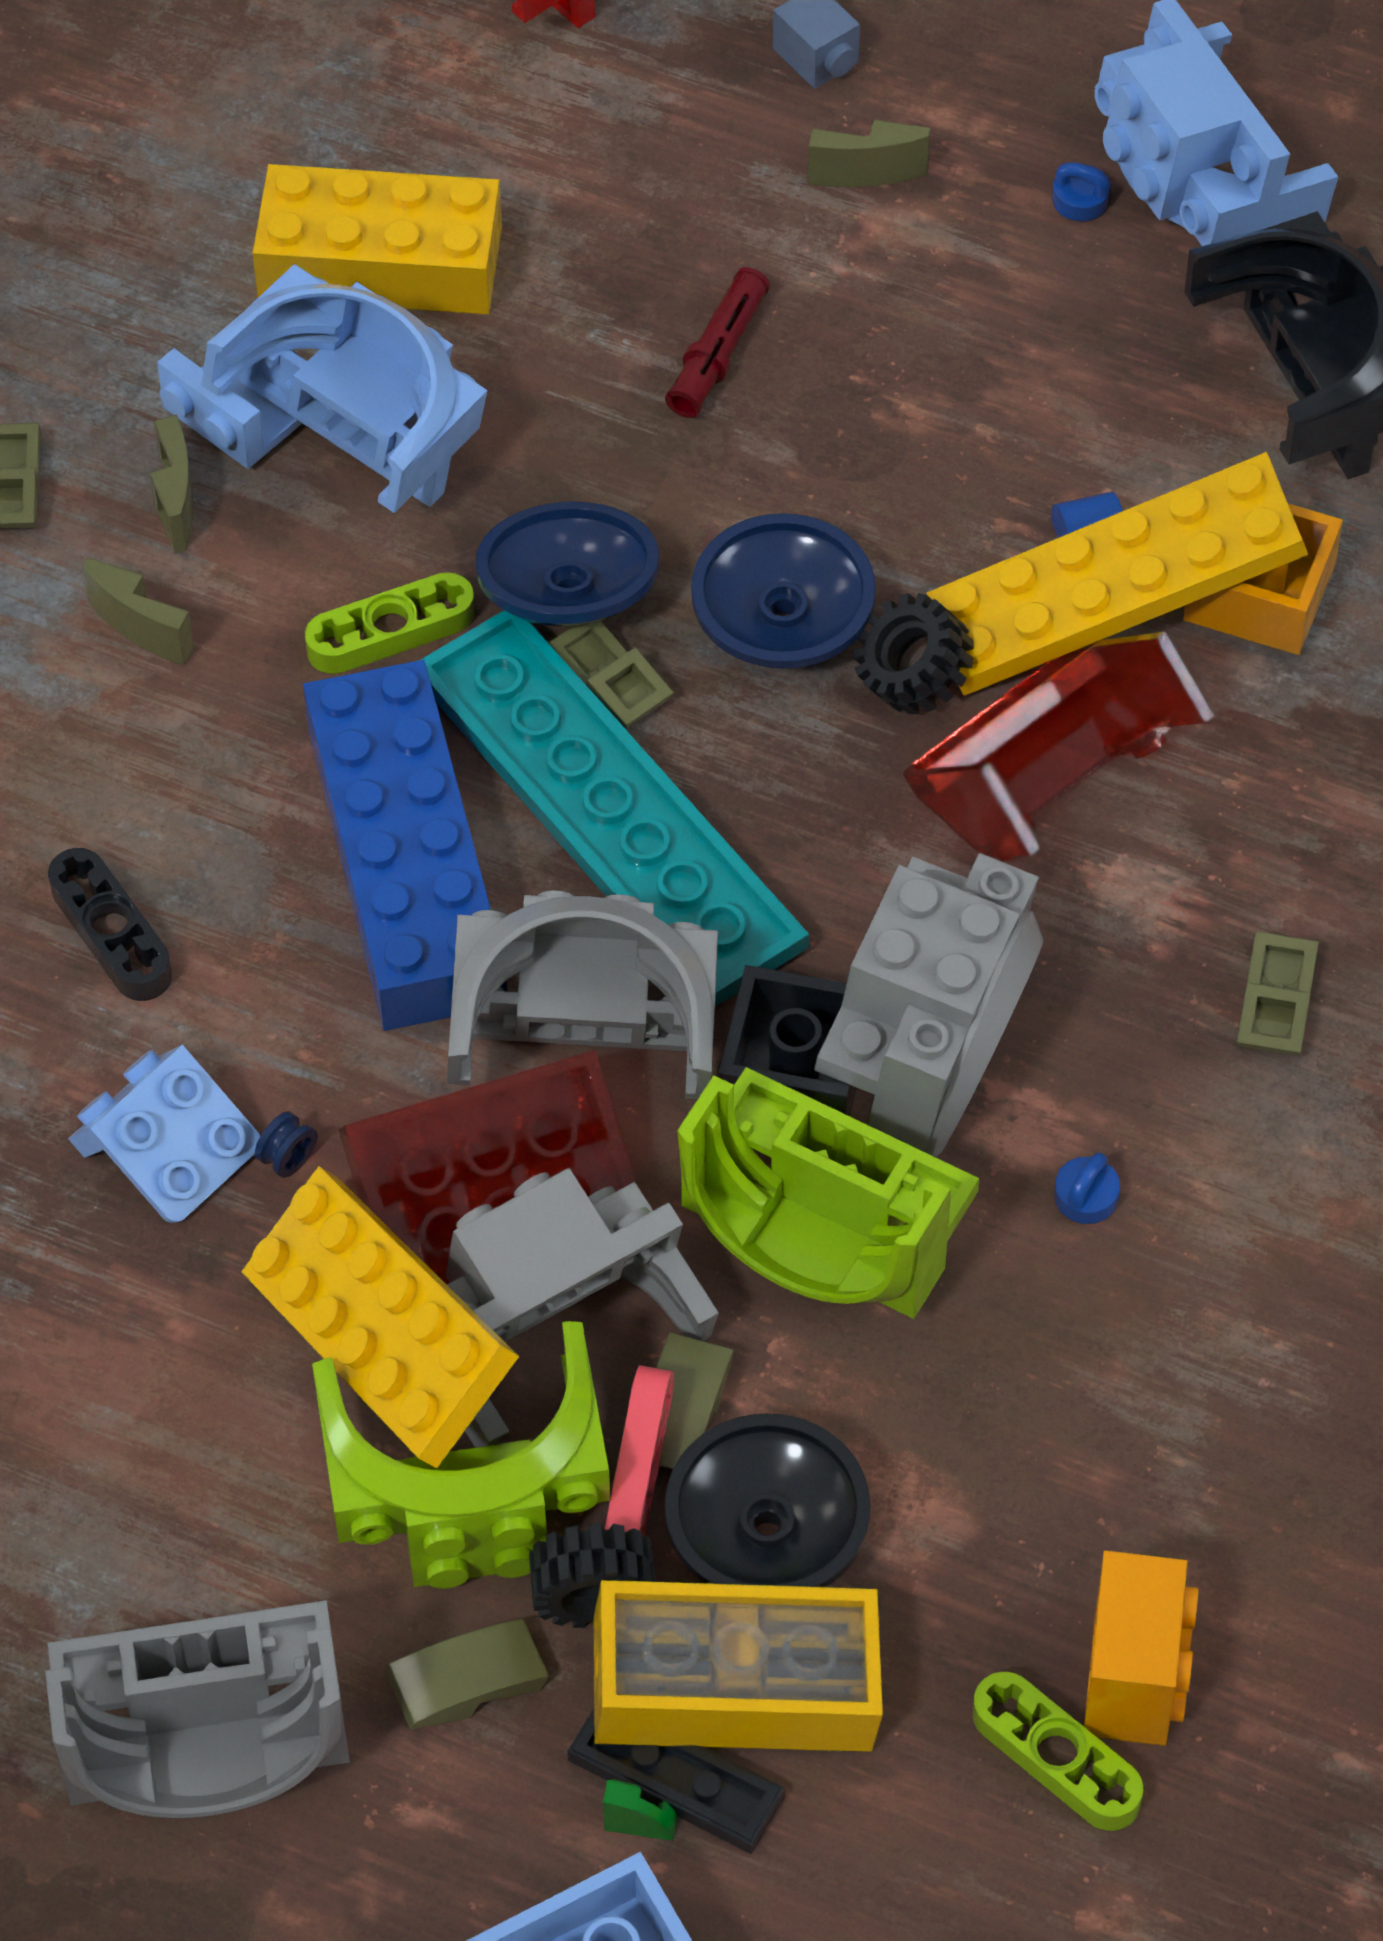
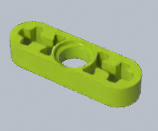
M439 573L319 614L308 623L305 630L308 660L314 668L321 672L338 674L459 633L472 623L475 616L473 587L466 578L459 574ZM447 598L451 604H457V606L447 609L443 603H437V601ZM416 606L420 607L421 616L425 615V619H417ZM385 614H397L407 620L406 625L395 632H383L373 625L379 617ZM363 626L364 640H361L360 631H356V627ZM334 637L338 643H343V645L332 648V645L329 642H324V640Z
M997 1672L987 1676L979 1683L974 1694L973 1721L977 1730L986 1739L1092 1826L1105 1831H1116L1134 1822L1141 1808L1143 1782L1133 1766L1022 1676L1012 1672ZM994 1698L1000 1703H1005L1010 1698L1017 1700L1016 1715L1020 1720L1008 1712H1004L998 1718L993 1716L992 1699ZM1037 1717L1041 1718L1034 1724V1721ZM1023 1723L1031 1728L1026 1741L1020 1740L1022 1738ZM1061 1736L1074 1744L1077 1756L1069 1764L1054 1766L1046 1763L1040 1757L1037 1747L1048 1737ZM1089 1761L1095 1762L1091 1775L1093 1780L1083 1774ZM1082 1776L1079 1785H1075L1074 1782ZM1096 1783L1107 1790L1112 1789L1116 1784L1123 1787V1805L1114 1799L1108 1801L1105 1805L1097 1801L1099 1787Z

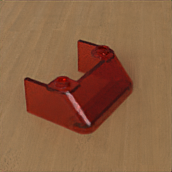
M1166 632L1099 640L1049 661L913 762L903 772V776L915 796L978 854L981 853L991 858L997 857L1002 862L1015 856H1031L1038 851L1040 847L1032 835L1036 828L1032 817L1112 756L1132 753L1135 759L1145 757L1158 750L1167 742L1164 734L1172 727L1204 724L1212 719L1214 715Z

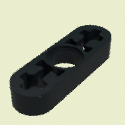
M72 848L59 853L52 860L48 869L52 897L117 989L127 998L136 1001L152 1000L162 995L168 989L172 980L170 959L165 945L98 854L85 848ZM77 874L82 880L88 879L92 897L86 901L85 893L75 881L68 882L67 878L69 876ZM108 913H116L127 919L126 926L118 933L111 935L98 933L92 926L97 918ZM134 946L135 955L141 964L145 967L152 966L153 971L143 975L138 969L132 970L127 951Z

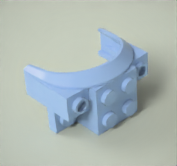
M1161 0L1153 4L1148 29L1144 34V45L1104 56L1099 80L1095 86L1097 106L1103 115L1109 117L1103 132L1104 148L1110 159L1117 161L1124 177L1138 198L1148 204L1159 221L1169 219L1185 227L1188 233L1194 234L1202 246L1259 231L1318 211L1325 222L1338 175L1329 163L1284 176L1290 157L1289 151L1220 60L1223 46L1231 41V32L1223 22L1197 29L1176 0ZM1230 162L1235 174L1213 167Z
M296 264L290 267L242 314L207 342L201 384L219 396L240 376L241 383L390 481L389 485L379 494L378 503L393 513L411 496L431 507L444 494L451 457L480 428L487 390L477 384L471 376L464 372H459L452 367L450 358L453 344L445 340L433 328L427 327L412 313L387 298L373 293L358 282L351 287L328 284L323 279L312 276ZM294 349L320 350L306 361Z

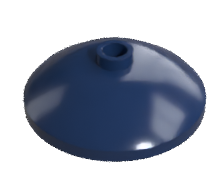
M590 502L548 503L515 513L493 527L484 537L477 550L476 572L479 585L485 595L498 607L518 618L549 626L586 625L611 618L625 611L646 595L656 581L659 572V549L654 535L641 521L617 508Z
M778 513L746 519L717 535L703 550L695 565L691 593L692 605L698 623L706 635L718 647L747 663L768 668L786 669L805 667L823 662L838 655L854 643L869 623L868 619L873 612L876 587L869 559L861 547L848 534L832 524L817 518L799 514ZM786 613V614H789V615H788V616H778L777 614Z

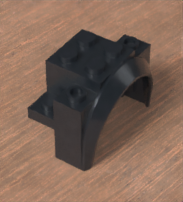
M1318 211L1259 231L1189 250L1184 293L1192 306L1195 307L1231 294L1246 291L1243 309L1299 401L1287 406L1289 416L1286 440L1280 443V451L1287 463L1290 465L1331 451L1347 479L1369 473L1373 447L1378 443V434L1383 433V266L1378 267L1366 246L1355 249L1344 243L1336 231L1330 232ZM1294 293L1314 300L1298 305Z

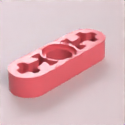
M639 1365L636 1371L604 1530H608L612 1524L624 1525L625 1532L635 1528L642 1532V1537L646 1536L672 1404L674 1371Z

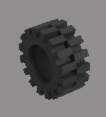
M907 593L899 595L900 606H897L890 599L883 603L881 606L885 614L881 618L872 612L868 622L873 627L870 632L862 631L857 640L864 645V648L854 649L853 659L860 664L855 667L857 676L864 681L863 684L894 710L901 712L903 709L908 714H918L919 705L927 712L937 709L935 698L938 696L946 703L954 697L948 689L953 682L960 687L963 686L967 678L959 671L961 667L972 668L974 658L966 651L974 649L973 639L967 635L969 630L965 624L935 598L932 600L928 595L918 593L915 599ZM928 637L927 647L920 659L909 668L899 671L900 661L906 650L917 640Z
M590 1523V1530L580 1531L578 1526L575 1525L566 1527V1535H561L554 1531L546 1535V1542L538 1540L533 1545V1551L529 1553L534 1611H538L539 1617L543 1620L552 1618L553 1624L563 1626L568 1621H572L573 1628H585L587 1622H594L601 1580L656 1582L653 1548L649 1537H642V1532L635 1528L625 1532L624 1525L612 1524L608 1530H603L601 1523Z

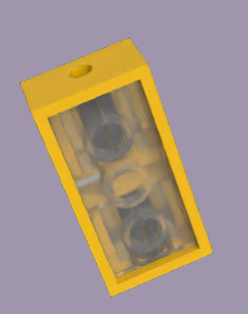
M601 1580L594 1613L595 1744L697 1745L699 1747L872 1752L883 1716L877 1589Z

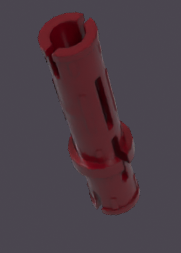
M743 267L736 272L731 286L728 288L718 308L714 311L699 341L689 345L682 358L684 367L673 387L670 388L665 396V402L669 409L679 416L695 418L700 413L702 404L714 384L723 381L730 368L729 357L746 331L763 297H765L770 289L767 277L754 268ZM735 311V315L732 321L730 322L728 328L725 330L727 323L729 322L731 316ZM711 355V357H710L708 363L706 364L705 368H704V369L702 370V372L700 373V371H701L703 365L705 364L707 358Z

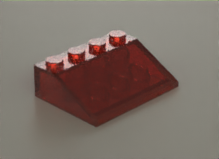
M595 1050L347 1124L338 1130L359 1199L446 1285L450 1283L446 1278V1270L453 1231L458 1229L456 1227L457 1222L468 1212L481 1205L490 1204L495 1209L515 1198V1190L528 1179L544 1172L553 1177L570 1168L588 1197L605 1187L613 1186L615 1191H618L633 1182L636 1183Z

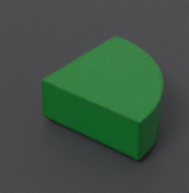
M615 1779L607 1780L603 1799L604 1831L668 1841L674 1840L677 1815L669 1803L663 1800L659 1807L640 1799L641 1789L639 1786Z

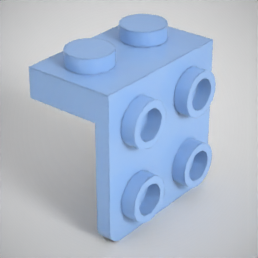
M175 348L157 362L161 389L160 398L163 408L173 415L177 414L179 420L247 469L252 467L302 424V422L241 383L240 376L217 396L201 385L204 365L199 367Z
M183 1044L159 1056L153 1049L141 1056L123 1073V1076L130 1083L113 1098L105 1091L91 1101L77 1115L83 1125L68 1138L84 1158L104 1150L160 1216L169 1223H177L184 1220L255 1154L256 1144L260 1138L258 1131Z

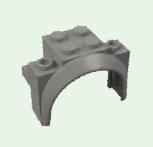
M981 853L978 854L968 878L913 856L907 868L898 865L851 964L842 1006L819 1052L814 1069L817 1072L875 1095L868 1121L869 1126L934 1157L942 1153L992 1058L1041 950L1044 940L1034 912L1030 911L1039 876Z
M552 890L542 892L538 896L524 895L523 908L509 915L494 910L477 911L472 915H458L447 1084L470 1085L473 1039L685 1051L687 1052L685 1098L698 1099L711 1080L718 931L703 930L701 926L689 922H676L667 925L654 916V903L640 902L635 897L621 894L600 898L573 896L564 891ZM519 972L518 992H505L500 986ZM648 979L666 997L660 1001L647 1000Z
M570 1168L553 1177H550L547 1172L540 1173L521 1184L514 1192L515 1198L495 1209L490 1204H484L471 1210L457 1222L456 1227L458 1229L453 1231L446 1270V1278L450 1282L447 1286L498 1336H501L504 1342L620 1278L638 1286L651 1296L683 1336L706 1341L712 1335L719 1313L677 1249L683 1223L669 1202L653 1211L635 1182L618 1191H615L613 1186L605 1187L588 1197ZM488 1398L465 1432L476 1448L499 1444V1440L509 1434V1429Z
M327 1600L48 1642L50 1670H45L52 1739L70 1806L102 1801L123 1811L151 1817L191 1818L212 1816L241 1810L272 1799L300 1783L317 1767L350 1762ZM291 1683L270 1696L269 1686ZM128 1708L130 1718L104 1711Z

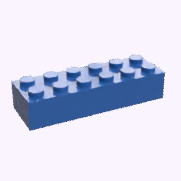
M425 660L303 683L308 730L383 1031L450 1018L457 916L472 915L477 911L491 910ZM507 981L500 986L505 992H507Z

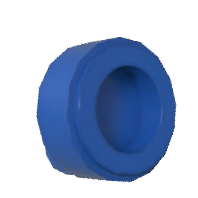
M1075 162L1060 165L1057 168L1053 183L1052 201L1054 208L1060 215L1075 221H1088L1101 216L1108 208L1111 185L1109 178L1103 171L1094 166Z
M1095 1153L1091 1157L1075 1158L1059 1169L1054 1187L1055 1204L1059 1211L1071 1221L1081 1224H1095L1107 1219L1117 1207L1120 1195V1181L1114 1168L1108 1164V1158L1104 1153Z

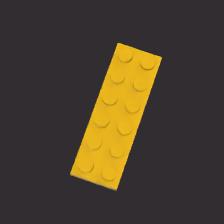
M1265 452L926 592V594L932 600L935 598L965 624L969 630L967 635L973 639L974 649L966 651L974 658L972 668L961 667L959 671L967 678L963 686H959L965 696L1309 554L1268 453Z
M320 1166L317 1167L306 1184L297 1190L290 1206L268 1236L256 1246L251 1259L241 1271L324 1359H333L335 1371L419 1459L435 1468H438L519 1358L337 1176Z

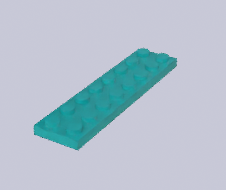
M503 610L421 659L425 660L437 705L606 897L621 894L635 897L640 902L654 903V916L667 925L676 922H689L701 926L703 930L718 931L715 1007L739 992L745 965L775 970L809 948V933L529 621L518 618Z

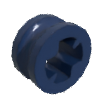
M290 1111L283 1112L268 1124L261 1134L254 1151L255 1158L263 1164L273 1162V1171L282 1178L296 1173L311 1156L318 1139L317 1131L309 1125L299 1127V1118Z

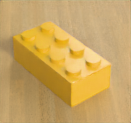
M268 164L252 253L257 297L259 298L290 267L296 264L312 276L321 278L328 284L351 287L358 282L373 293L387 298L404 309L489 315L502 230L500 179Z

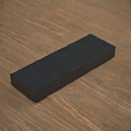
M594 1708L567 1751L569 1762L605 1780L615 1779L639 1786L641 1789L640 1798L658 1807L665 1800L674 1809L677 1817L752 1854L785 1797L784 1787L705 1747L697 1745L595 1744Z

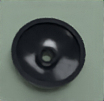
M768 1413L746 1415L725 1421L706 1431L693 1441L678 1459L672 1470L666 1490V1526L672 1546L686 1568L704 1584L827 1587L844 1574L863 1547L870 1522L869 1489L862 1468L854 1455L829 1431L794 1416ZM770 1523L778 1527L779 1530L772 1535H763L756 1528L761 1524Z

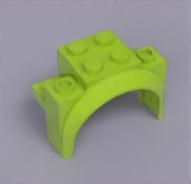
M747 1067L735 1085L713 1075L677 1130L681 1164L682 1207L699 1214L705 1225L720 1243L749 1268L785 1289L824 1302L841 1304L880 1302L915 1319L945 1270L947 1242L979 1189L978 1177ZM752 1149L772 1158L771 1169Z
M562 1322L565 1354L561 1355V1364L566 1389L560 1408L547 1428L532 1442L528 1439L451 1451L438 1468L431 1466L418 1457L395 1460L369 1444L355 1429L344 1408L333 1359L325 1358L313 1363V1374L338 1542L354 1541L358 1544L372 1545L384 1542L392 1535L406 1533L414 1587L430 1585L438 1589H447L459 1586L470 1578L495 1574L504 1578H517L530 1574L529 1553L533 1551V1545L538 1540L546 1542L545 1511L559 1509L567 1513L586 1511L597 1503L610 1501L609 1467L583 1322Z

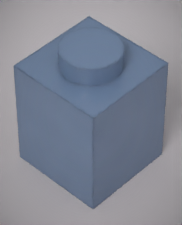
M789 0L773 10V50L814 89L834 77L837 78L845 75L853 66L859 63L860 24L835 0Z

